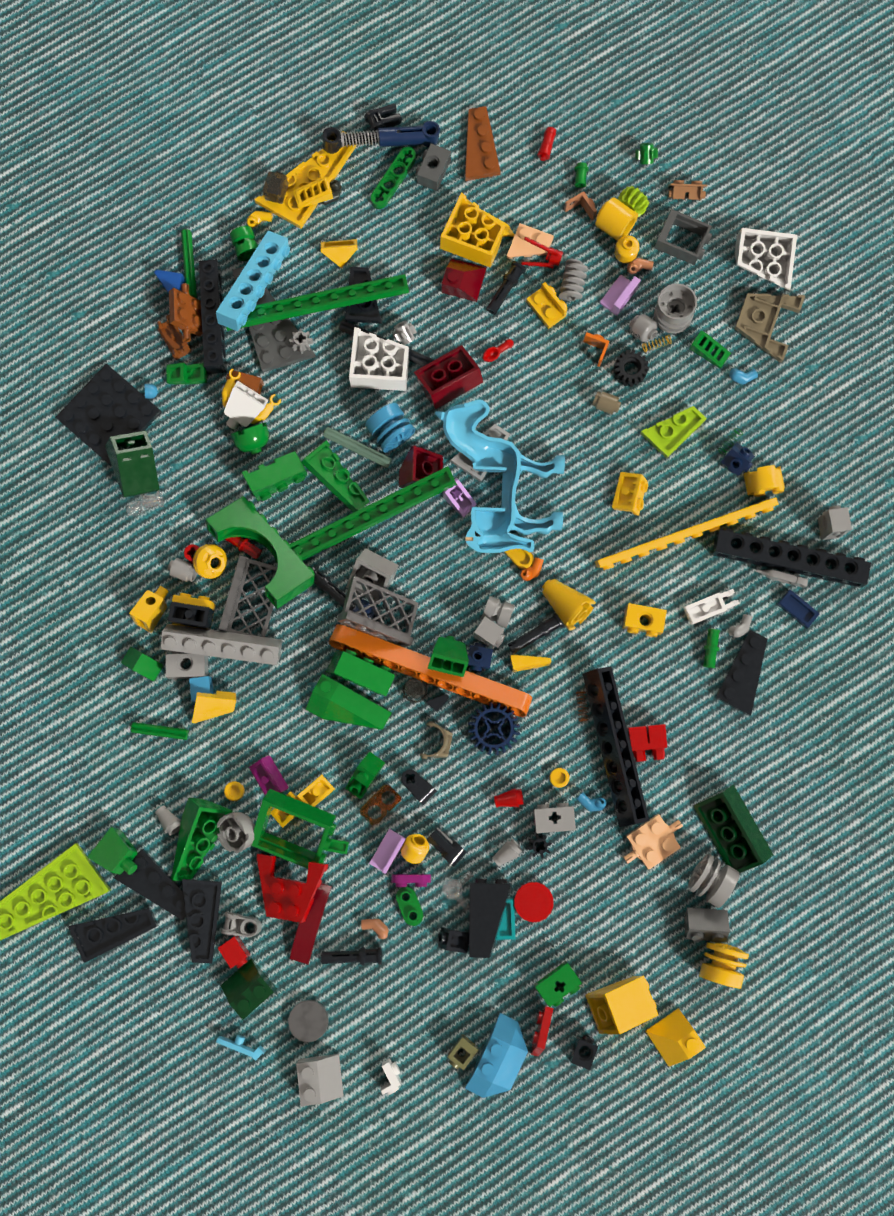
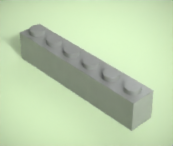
M167 624L162 631L161 650L278 665L281 657L282 639Z

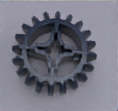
M490 702V709H487L485 704H483V712L477 708L475 711L478 716L471 715L475 722H468L469 726H473V729H469L468 733H474V736L470 737V741L477 740L474 747H477L479 744L482 745L480 752L488 748V755L491 754V749H495V755H498L499 748H501L503 753H506L504 746L511 749L513 746L509 742H517L513 735H520V732L514 731V728H519L520 724L513 723L518 720V717L511 718L510 716L514 711L511 710L509 713H506V705L503 710L499 709L500 703H497L496 708H493V704ZM498 713L503 717L497 721H492L486 714ZM480 719L487 727L486 732L481 737L477 729ZM506 721H508L510 726L508 738L501 731V726ZM501 722L497 728L498 733L494 734L493 732V734L490 733L486 736L489 733L490 724L494 725ZM491 736H495L502 743L491 745L484 741Z

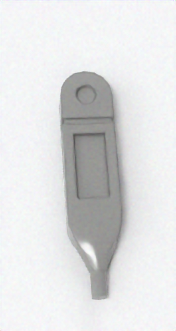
M756 569V572L765 575L771 580L806 588L808 584V579L776 570Z

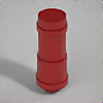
M547 127L544 132L543 141L537 154L541 161L550 159L552 145L556 137V129L553 127Z

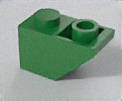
M369 752L356 768L345 789L361 800L380 773L385 762Z

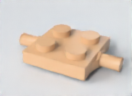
M659 814L655 815L649 821L626 835L633 851L623 856L627 864L635 858H639L648 870L681 848L673 832L683 827V825L677 820L669 826Z

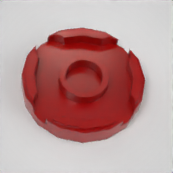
M528 882L522 885L514 897V907L518 915L529 922H540L546 919L551 914L554 906L550 890L538 882Z

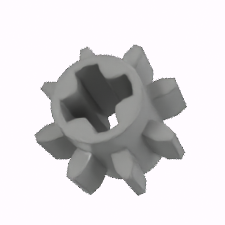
M402 321L394 327L396 331L392 334L398 343L408 344L415 339L413 334L417 333L411 323L408 324L407 321Z
M299 329L296 333L292 332L293 339H289V342L293 345V351L299 350L301 354H303V351H310L309 344L313 343V339L309 338V331L305 333Z

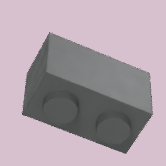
M687 907L684 916L686 939L697 942L706 940L715 943L727 941L730 933L728 910Z

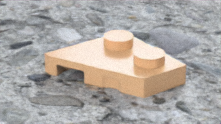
M519 223L507 258L547 255V251L525 241L524 238L528 237L550 248L554 236Z

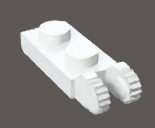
M731 589L721 594L717 593L685 606L683 609L690 625L739 605L738 600L731 601L725 605L722 599L732 596L735 593L734 590Z

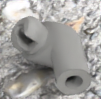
M743 614L741 624L736 627H729V635L739 638L747 634L752 616Z

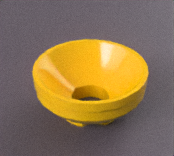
M215 544L201 546L193 557V567L196 573L204 578L212 579L220 576L227 566L226 553ZM217 557L219 565L216 568H212L210 565L211 560Z

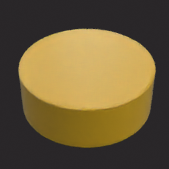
M556 768L550 773L549 780L554 787L561 788L568 784L569 774L563 768Z
M236 781L229 782L224 789V794L230 801L240 800L245 793L244 786Z

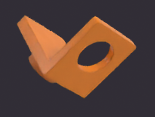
M586 332L583 342L603 350L597 365L600 367L610 341L604 339L599 334L593 335Z

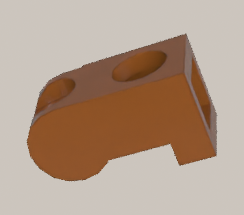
M233 371L231 375L237 377L239 371ZM240 372L241 376L235 383L239 381L256 393L261 394L264 385L262 378ZM229 373L226 376V381L230 379Z

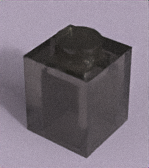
M268 172L262 190L265 200L283 204L289 185L286 175L281 172Z

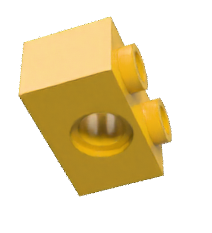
M628 603L625 609L622 628L627 629L628 633L638 634L639 631L646 633V636L657 637V635H661L664 631L667 610ZM640 617H646L649 624L647 626L642 625L639 621Z

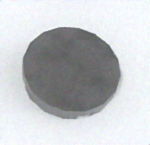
M304 1000L296 1004L290 1012L288 1019L292 1035L303 1042H313L321 1038L327 1030L329 1023L328 1012L325 1007L314 1000Z

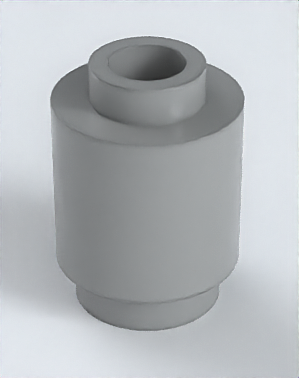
M176 558L171 560L168 565L169 575L186 582H193L197 576L193 564Z

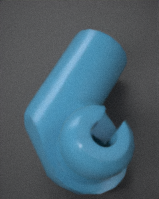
M733 368L729 372L731 379L741 385L758 377L755 369L745 373Z
M582 792L576 798L590 812L601 811L606 806V800L602 797L589 799Z

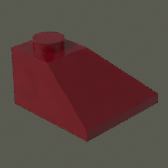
M451 258L443 277L442 293L477 302L487 267Z
M415 445L411 446L399 469V487L405 488L443 469V455Z

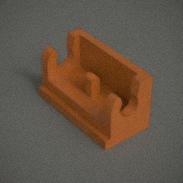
M167 315L166 322H157L158 330L174 359L178 360L192 351L187 342L183 341V335L179 328L170 324V315Z

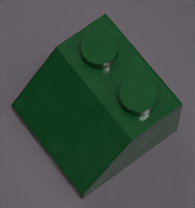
M252 958L220 985L229 1004L242 1020L277 990L275 985Z

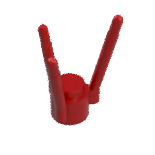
M528 237L524 238L525 241L547 251L546 260L549 262L523 261L521 262L522 265L549 267L552 269L554 265L559 266L563 255L562 251L549 248Z

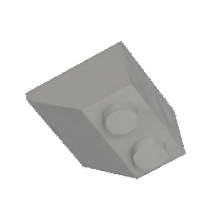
M365 548L356 559L346 588H349L351 576H356L388 590L399 565ZM356 583L355 590L357 594L363 593L364 590L361 584ZM373 590L370 592L374 602L380 599L377 591Z
M339 1054L298 1060L296 1066L301 1106L322 1104L344 1096Z

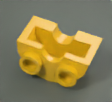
M775 465L757 468V471H747L743 474L747 495L760 497L765 495L766 491L779 494L785 490L781 466L775 468Z

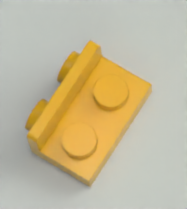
M546 282L542 284L538 291L526 299V302L548 329L566 317V303L562 299L559 300L554 288L551 285L548 286Z
M620 472L612 508L614 510L632 512L634 515L639 516L640 510L643 509L644 493L648 489L646 478L642 474Z

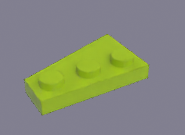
M692 406L667 420L642 430L640 434L667 459L707 418Z

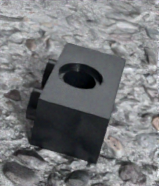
M171 602L168 621L172 624L211 630L214 610L210 607Z

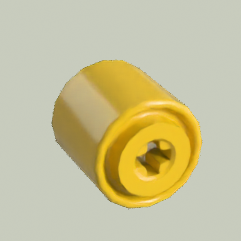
M612 197L599 210L595 225L618 241L622 236L629 234L637 221L638 213L617 198Z

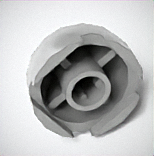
M233 812L219 819L217 828L219 827L220 833L217 836L221 845L227 851L240 853L252 845L255 824L247 814Z

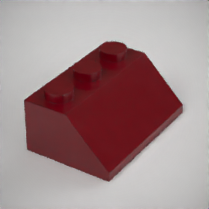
M462 345L414 371L421 388L435 410L483 383L479 366Z

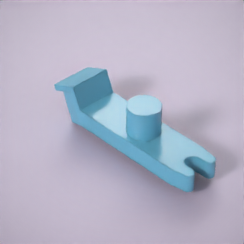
M237 1035L235 1041L219 1036L216 1040V1043L248 1055L255 1061L266 1052L261 1045L256 1050L243 1045L245 1037L242 1035Z

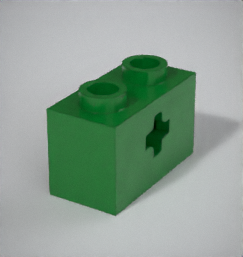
M564 961L537 981L534 986L549 1007L552 1005L556 1007L564 1001L563 997L568 993L570 995L576 993L580 989L579 985L582 982L568 962ZM557 981L562 983L563 988L561 990L559 988L554 989Z

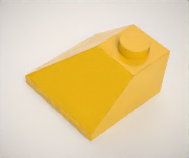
M679 1008L646 1030V1033L669 1067L689 1060L706 1048Z

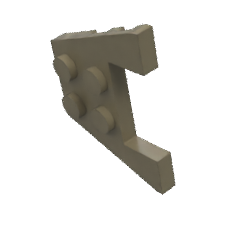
M747 293L734 329L782 363L789 345L770 339L780 308L799 313L805 295L789 296V294H782V296H772L771 294Z

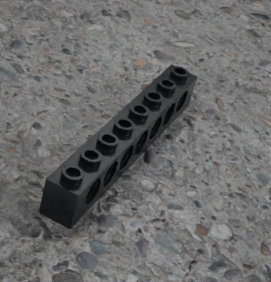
M723 528L716 533L712 551L713 556L859 588L868 584L871 562H867L861 557L849 558L843 553H827L825 549L812 550L808 549L809 547L806 545L794 546L790 545V542L771 541L769 537H752L750 533H734L732 529ZM731 541H736L739 545V548H733L731 546ZM750 545L756 546L757 553L750 550ZM769 549H773L776 552V557H772L769 554ZM788 553L794 555V561L788 559ZM807 557L813 560V565L807 563ZM826 561L832 564V569L826 567ZM845 565L850 567L851 573L845 571Z
M612 666L582 673L619 827L647 822L649 817Z

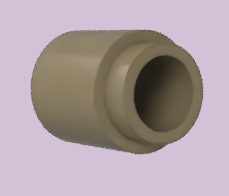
M598 391L592 405L600 411L613 415V412H618L621 402L618 401L619 397L604 391L602 393Z

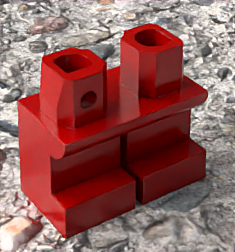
M666 724L627 728L635 762L646 761L645 750H652L653 760H663L665 758V748H667Z

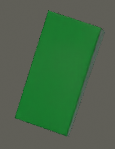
M331 839L328 851L347 854L349 842Z

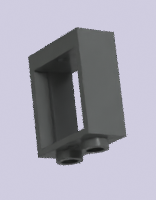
M671 209L654 249L695 265L697 259L701 260L705 252V249H703L704 243L708 245L712 234L709 233L712 226ZM673 224L702 236L695 253L666 241Z

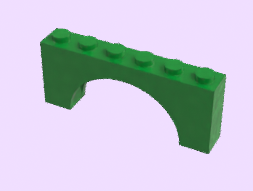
M244 496L206 519L207 530L218 542L231 537L250 538L264 545L272 553L277 563V571L274 578L265 586V596L276 609L314 585L315 573L313 569L303 563L301 556L292 551L290 544L279 536L277 529L273 526L271 527L267 523L265 516L262 513L259 514L254 504L250 500L247 501Z

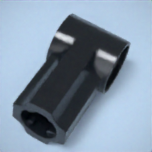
M438 827L427 838V841L453 867L467 853L455 840L452 841Z

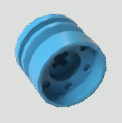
M391 403L382 407L365 424L372 437L378 436L376 442L378 445H381L384 453L393 451L404 444L415 432V428L410 424L409 419H402L404 413L397 403Z

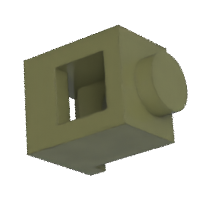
M462 1034L449 1051L447 1056L449 1058L448 1062L454 1068L458 1069L460 1067L464 1070L479 1051L478 1046ZM464 1049L466 1053L460 1056L458 1051Z

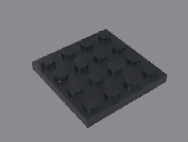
M105 364L55 418L112 466L105 448L109 438L145 431L162 411L108 364Z

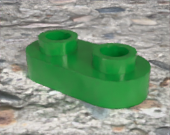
M409 886L401 887L396 894L397 903L405 922L410 926H416L423 920L421 905L413 888ZM404 893H408L410 899L405 901L403 900L402 895ZM411 912H415L417 914L416 919L410 918L409 915Z

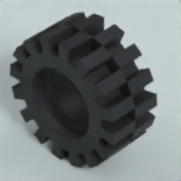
M627 350L625 354L622 352L616 359L613 373H615L614 377L619 379L618 382L620 384L623 382V386H627V384H630V387H633L634 384L637 386L646 377L649 369L648 360L645 361L646 357L644 355L640 356L641 352L636 354L635 350H632L631 353ZM632 362L637 365L638 372L633 375L627 374L624 370V365Z

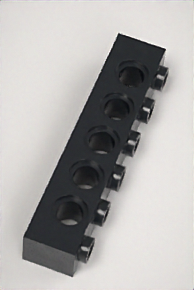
M217 259L199 261L204 367L208 374L227 373L225 328L223 325L218 324L216 311L223 302L221 267Z

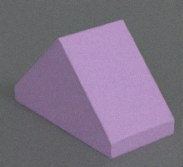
M456 478L457 485L443 491V498L462 517H465L472 510V507H475L477 504Z

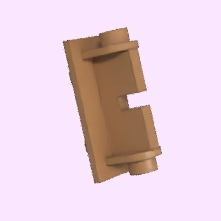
M673 180V183L668 185V187H672V190L668 192V197L673 200H685V193H688V200L705 199L706 191H703V188L707 187V185L702 184L703 181H691V184H684V180Z

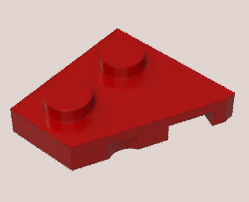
M545 1006L542 1012L539 1011L536 1023L539 1025L537 1032L535 1031L533 1034L531 1055L538 1057L545 1049L554 1008Z

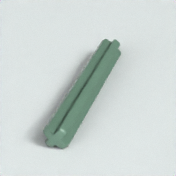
M327 427L324 431L323 436L385 468H388L392 462L390 457L330 427Z

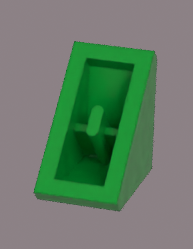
M133 647L129 648L121 661L123 665L153 682L164 667L163 664Z

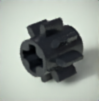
M536 834L535 840L529 839L532 845L527 849H533V857L538 853L541 858H544L543 853H551L547 848L552 843L545 841L546 835L540 839L539 835ZM543 841L544 849L536 851L535 843Z

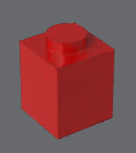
M234 936L218 947L230 969L235 965L237 968H240L248 962L246 958L251 955L239 936Z

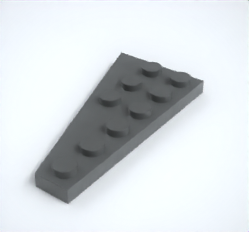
M244 267L232 270L235 281ZM265 288L264 295L258 299L256 305L276 300L268 289ZM289 318L249 326L263 373L316 357L311 348L310 351H303V354L299 350L293 351V345L290 344L289 339H293L292 332L296 333L298 330Z

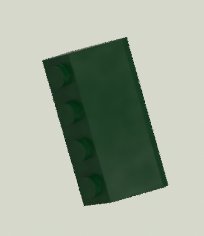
M734 784L693 805L726 865L742 873L764 864L773 856L770 847Z

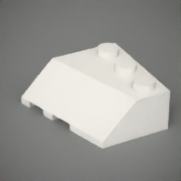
M741 228L736 238V265L790 291L797 235Z
M354 327L349 373L351 388L406 391L409 347L389 339H381L373 333L368 334Z

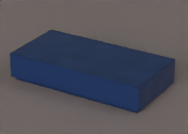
M791 589L777 603L780 608L806 629L820 615L819 612Z

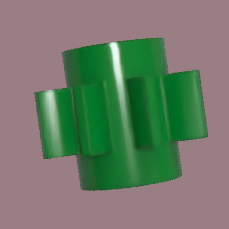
M654 143L640 144V149H635V158L640 160V164L654 163V158H658V149L654 147Z

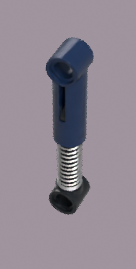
M428 121L419 126L378 128L375 132L374 130L372 132L369 131V133L368 131H360L359 133L357 131L356 133L353 132V134L352 132L341 133L334 127H328L323 131V149L327 153L334 154L344 146L348 147L349 145L351 147L353 145L354 147L357 144L359 146L360 144L362 146L369 144L370 146V144L373 145L375 143L377 145L376 143H378L379 147L423 144L426 147H430V144L437 145L440 127L436 122Z

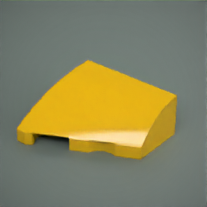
M216 691V694L197 692L192 723H198L233 712L236 704V693Z

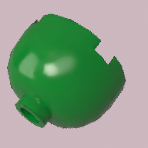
M266 422L231 433L230 436L236 448L242 452H251V455L262 452L261 448L268 443L269 430Z

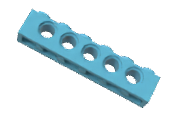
M267 231L217 309L218 324L235 331H239L241 326L246 324L248 315L256 307V302L259 298H262L265 288L268 284H271L276 270L280 269L283 259L289 255L288 238Z

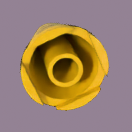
M549 579L542 586V594L569 631L576 628L574 625L577 622L581 624L590 615L594 608L591 605L596 603L590 597L556 579Z

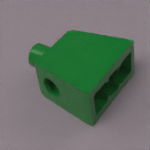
M453 636L438 637L427 669L464 677L469 663L465 643L456 641Z
M114 827L108 830L87 856L93 862L115 874L120 875L125 871L130 875L137 869V865L132 861L137 855V850L124 832Z

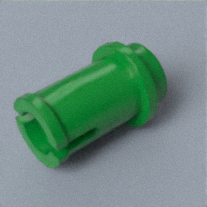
M579 162L574 168L576 172L574 186L584 188L586 187V175L589 168L586 163Z

